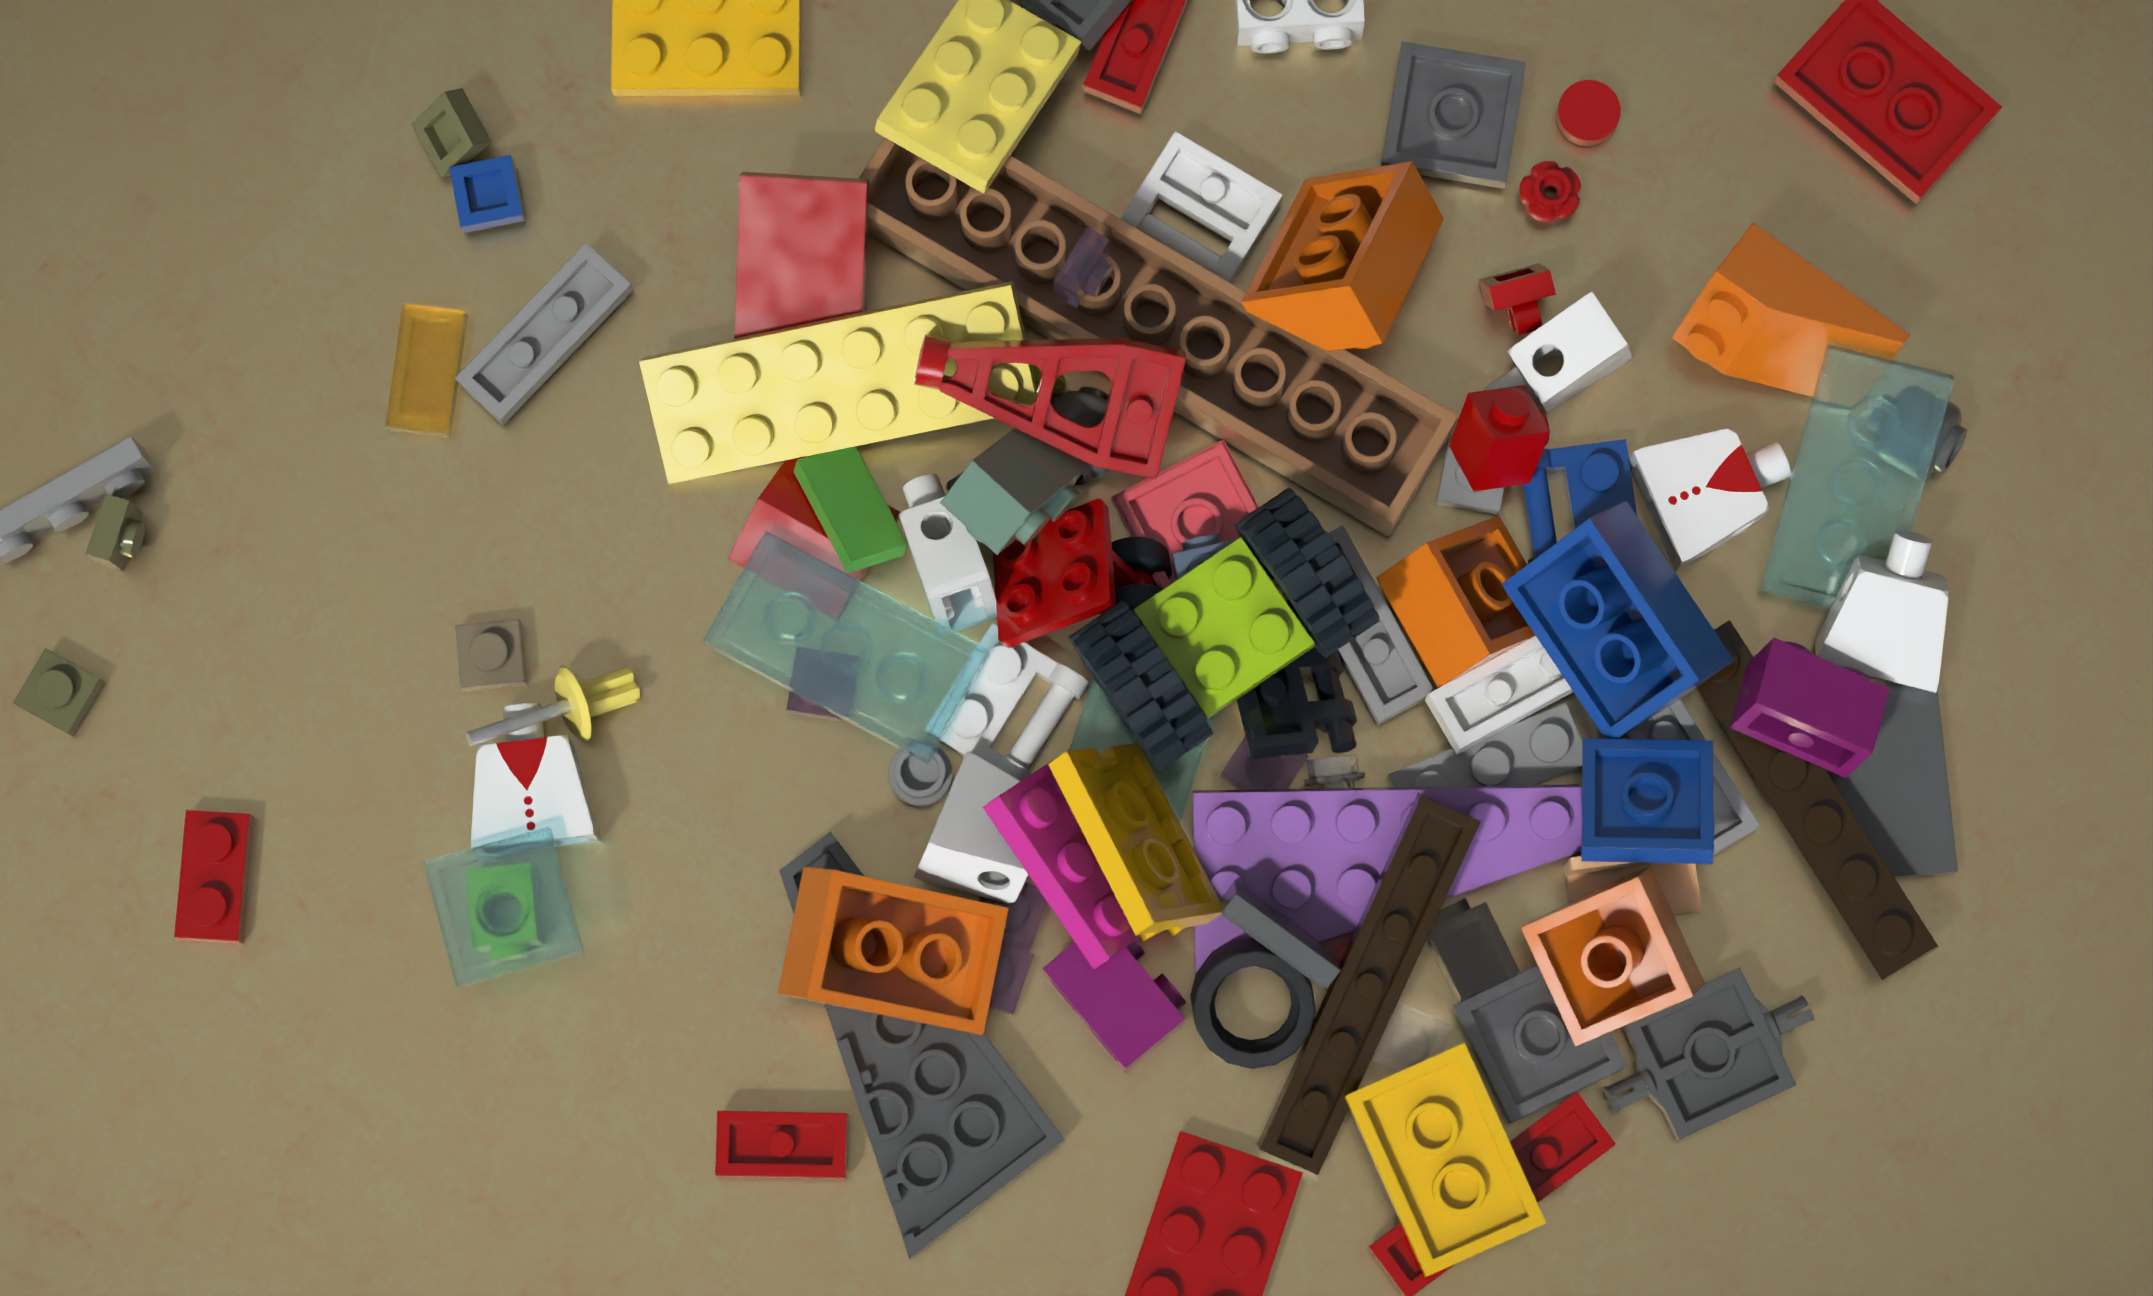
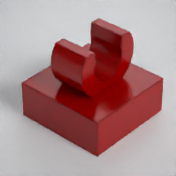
M1538 263L1479 279L1484 304L1494 311L1506 308L1512 331H1517L1518 335L1536 331L1543 326L1536 300L1556 295L1551 271Z

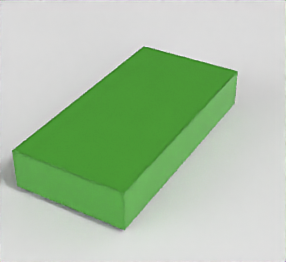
M856 446L797 459L793 472L847 573L904 556L908 543Z

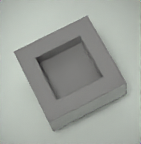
M1448 439L1436 505L1498 516L1501 509L1504 487L1473 492L1449 447L1451 439Z

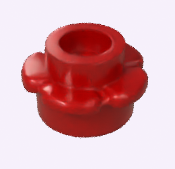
M1543 161L1534 165L1531 169V174L1522 179L1519 195L1522 203L1526 205L1529 214L1533 218L1542 222H1552L1558 219H1566L1575 213L1580 204V198L1577 196V193L1581 189V182L1578 175L1571 168H1561L1554 161ZM1553 186L1556 188L1557 194L1549 197L1545 193V188Z

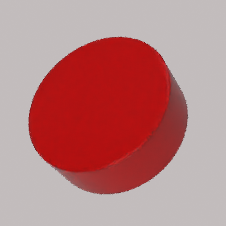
M1582 80L1569 86L1562 94L1556 110L1557 125L1561 133L1569 141L1581 146H1595L1609 139L1614 133L1621 115L1620 102L1615 92L1606 84L1596 80Z

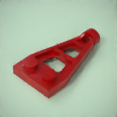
M924 334L915 372L914 385L939 390L1093 466L1157 480L1186 361L1185 351L1126 338L958 342ZM947 358L954 359L957 363V370L951 377L944 374ZM1001 362L1037 366L1041 371V377L1035 401L1031 404L1023 405L993 394L988 387L992 367ZM1070 371H1100L1109 377L1111 388L1101 422L1094 426H1084L1062 416L1054 409L1051 403V394L1054 382L1062 374Z

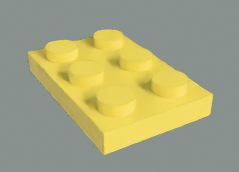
M958 0L877 118L875 132L985 194L1078 55L1081 41L1009 0Z

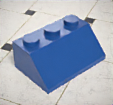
M1627 501L1590 517L1501 584L1605 739H1619L1735 661Z

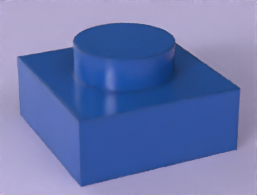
M511 155L449 167L460 228L463 233L525 221L515 164Z

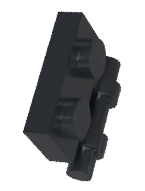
M1313 647L1237 699L1251 760L1313 753L1319 742L1316 729H1320L1328 734L1331 749L1335 753L1348 752L1357 746L1353 726L1357 723V717L1353 702L1344 697L1339 678L1344 668L1338 650L1325 658ZM1303 678L1314 682L1319 701L1308 702Z

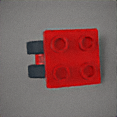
M1099 498L1067 510L1055 522L1050 519L1027 545L1022 544L1016 539L998 555L993 552L998 640L1005 647L1011 648L1099 614L1100 616L1122 600L1134 612L1135 608L1163 590V588L1156 586L1152 574L1165 571L1168 578L1172 576L1168 549L1160 542L1145 537H1127L1111 542L1109 507Z

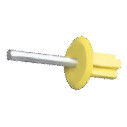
M560 666L555 679L557 702L468 731L465 734L468 744L472 746L562 716L569 730L582 741L588 742L592 731L591 717L636 703V699L640 698V689L634 682L633 671L629 667L579 683L569 668Z

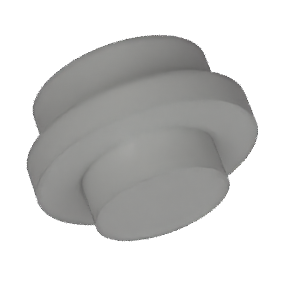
M913 742L905 745L897 751L889 766V781L893 791L901 800L914 806H927L942 799L948 792L953 779L952 765L946 753L938 746L928 742Z

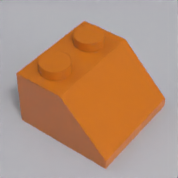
M1499 515L1426 542L1376 577L1387 597L1391 610L1401 621L1418 651L1422 665L1431 674L1438 688L1536 636L1501 585L1527 566V563Z
M1651 865L1595 889L1521 927L1575 1046L1691 998L1705 984Z

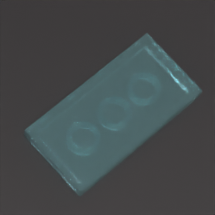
M1827 344L1760 584L1761 591L1831 608L1858 555L1887 560L1895 531L1912 530L1955 381L1953 375Z
M767 531L762 535L702 640L705 646L926 764H929L990 655L988 648Z

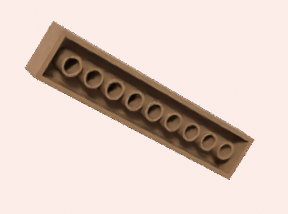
M884 137L859 179H869L867 233L965 290L1013 281L1022 323L1050 340L1126 338L1185 351L1186 361L1173 410L1175 413L1218 438L1224 439L1225 442L1388 537L1392 535L1454 431L1459 415L1345 349L1328 352L1246 312L1241 303L1246 294L1244 290L1011 155L985 194Z

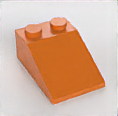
M1752 223L1716 269L1672 338L1687 348L1695 358L1708 363L1723 375L1857 408L1909 338L1910 334Z
M803 867L778 994L983 1035L1009 908L832 869Z

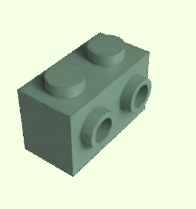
M1014 428L971 461L940 503L965 525L967 531L974 539L985 544L998 555L1016 539L1022 544L1027 545L1050 519L1053 522L1059 519L1078 498L1080 493L1072 486L1088 466L1080 459Z

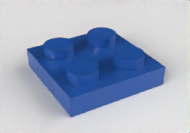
M1583 738L1581 861L1713 864V741Z

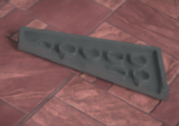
M831 832L779 870L793 913L795 911L803 867L832 869L864 876ZM824 1004L909 1259H912L1065 1141L985 1034L978 1035Z

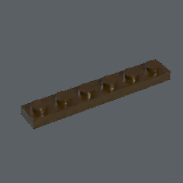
M1729 620L1714 629V631L1735 661L1698 686L1697 689L1884 982L1938 949L1939 946L1826 769L1730 728L1747 663L1753 658V655Z
M1418 792L1340 962L1341 971L1327 990L1313 1021L1311 1033L1299 1051L1257 1143L1259 1150L1312 1173L1319 1174L1349 1109L1344 1097L1357 1091L1480 825V821L1477 818Z

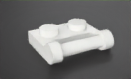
M1175 131L1128 205L1121 220L1232 284L1244 261L1282 202L1283 194ZM1157 200L1163 201L1230 241L1231 243L1224 255H1218L1151 215L1150 212Z
M992 623L925 729V733L963 757L967 751L1022 781L1032 774L1028 771L1072 699H1080L1090 683L1074 670L1057 663L1025 642L1011 648L1005 647L998 640L997 625ZM1038 676L1050 683L1051 686L1007 757L1003 756L991 748L1034 679Z

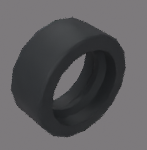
M1254 938L1229 942L1211 953L1196 972L1190 994L1196 1030L1207 1048L1228 1064L1250 1069L1273 1066L1295 1054L1310 1035L1316 1014L1313 987L1310 979ZM1256 966L1269 969L1283 979L1290 991L1291 1007L1287 1020L1278 1031L1266 1038L1248 1040L1234 1036L1222 1026L1216 1016L1214 1002L1218 988L1227 976L1241 968Z

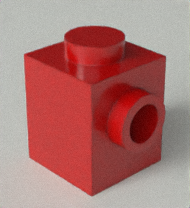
M1525 385L1468 393L1449 447L1473 492L1530 484L1543 449L1549 441L1550 428L1545 413L1538 409Z

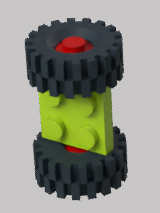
M1289 487L1235 523V528L1240 538L1135 608L1134 612L1122 600L1069 636L1073 647L1094 677V680L1104 692L1114 710L1121 717L1125 726L1159 771L1213 735V731L1206 718L1209 719L1313 647L1326 658L1380 621L1372 600L1364 591V586L1351 570L1350 564L1344 555L1340 553L1335 546V542L1329 533L1325 532L1314 513L1309 511L1301 497L1297 496L1295 491Z

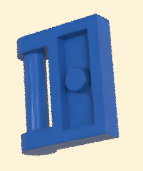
M1626 439L1543 449L1531 483L1523 485L1534 558L1528 560V564L1557 543L1547 473L1564 471L1572 531L1590 517L1624 501H1627L1637 516Z

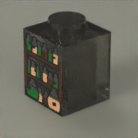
M1465 898L1439 911L1435 920L1436 926L1432 927L1426 941L1457 1004L1519 974L1520 970L1486 902L1471 908Z

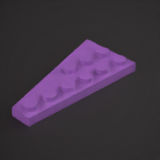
M1579 784L1193 790V850L1220 902L1222 896L1232 883L1236 881L1320 943L1356 929L1418 792L1471 815L1480 821V825L1446 898L1581 852V786ZM1223 914L1208 924L1195 926V975L1208 956L1229 942L1251 939L1253 937L1225 918Z

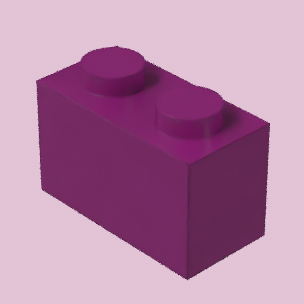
M1773 637L1747 663L1730 728L1846 778L1873 754L1890 688L1870 680L1860 670L1851 667H1840L1815 656L1803 645L1795 642L1781 641Z
M1136 940L1095 969L1091 967L1074 942L1042 968L1043 974L1126 1073L1185 1024V1018L1178 1010L1186 1004V1001L1163 973L1153 980L1137 960L1145 952Z

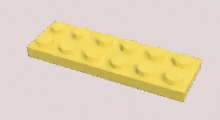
M1013 281L643 357L639 364L668 484L993 419V417L939 390L914 385V378L924 334L958 342L1026 340ZM947 358L944 374L951 377L957 370V363L954 359ZM1001 362L992 367L988 387L993 394L1023 405H1028L1035 401L1037 386L1032 365Z

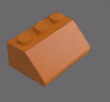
M1413 161L1305 179L1241 301L1246 312L1328 352L1351 348L1367 349L1383 344L1444 220Z

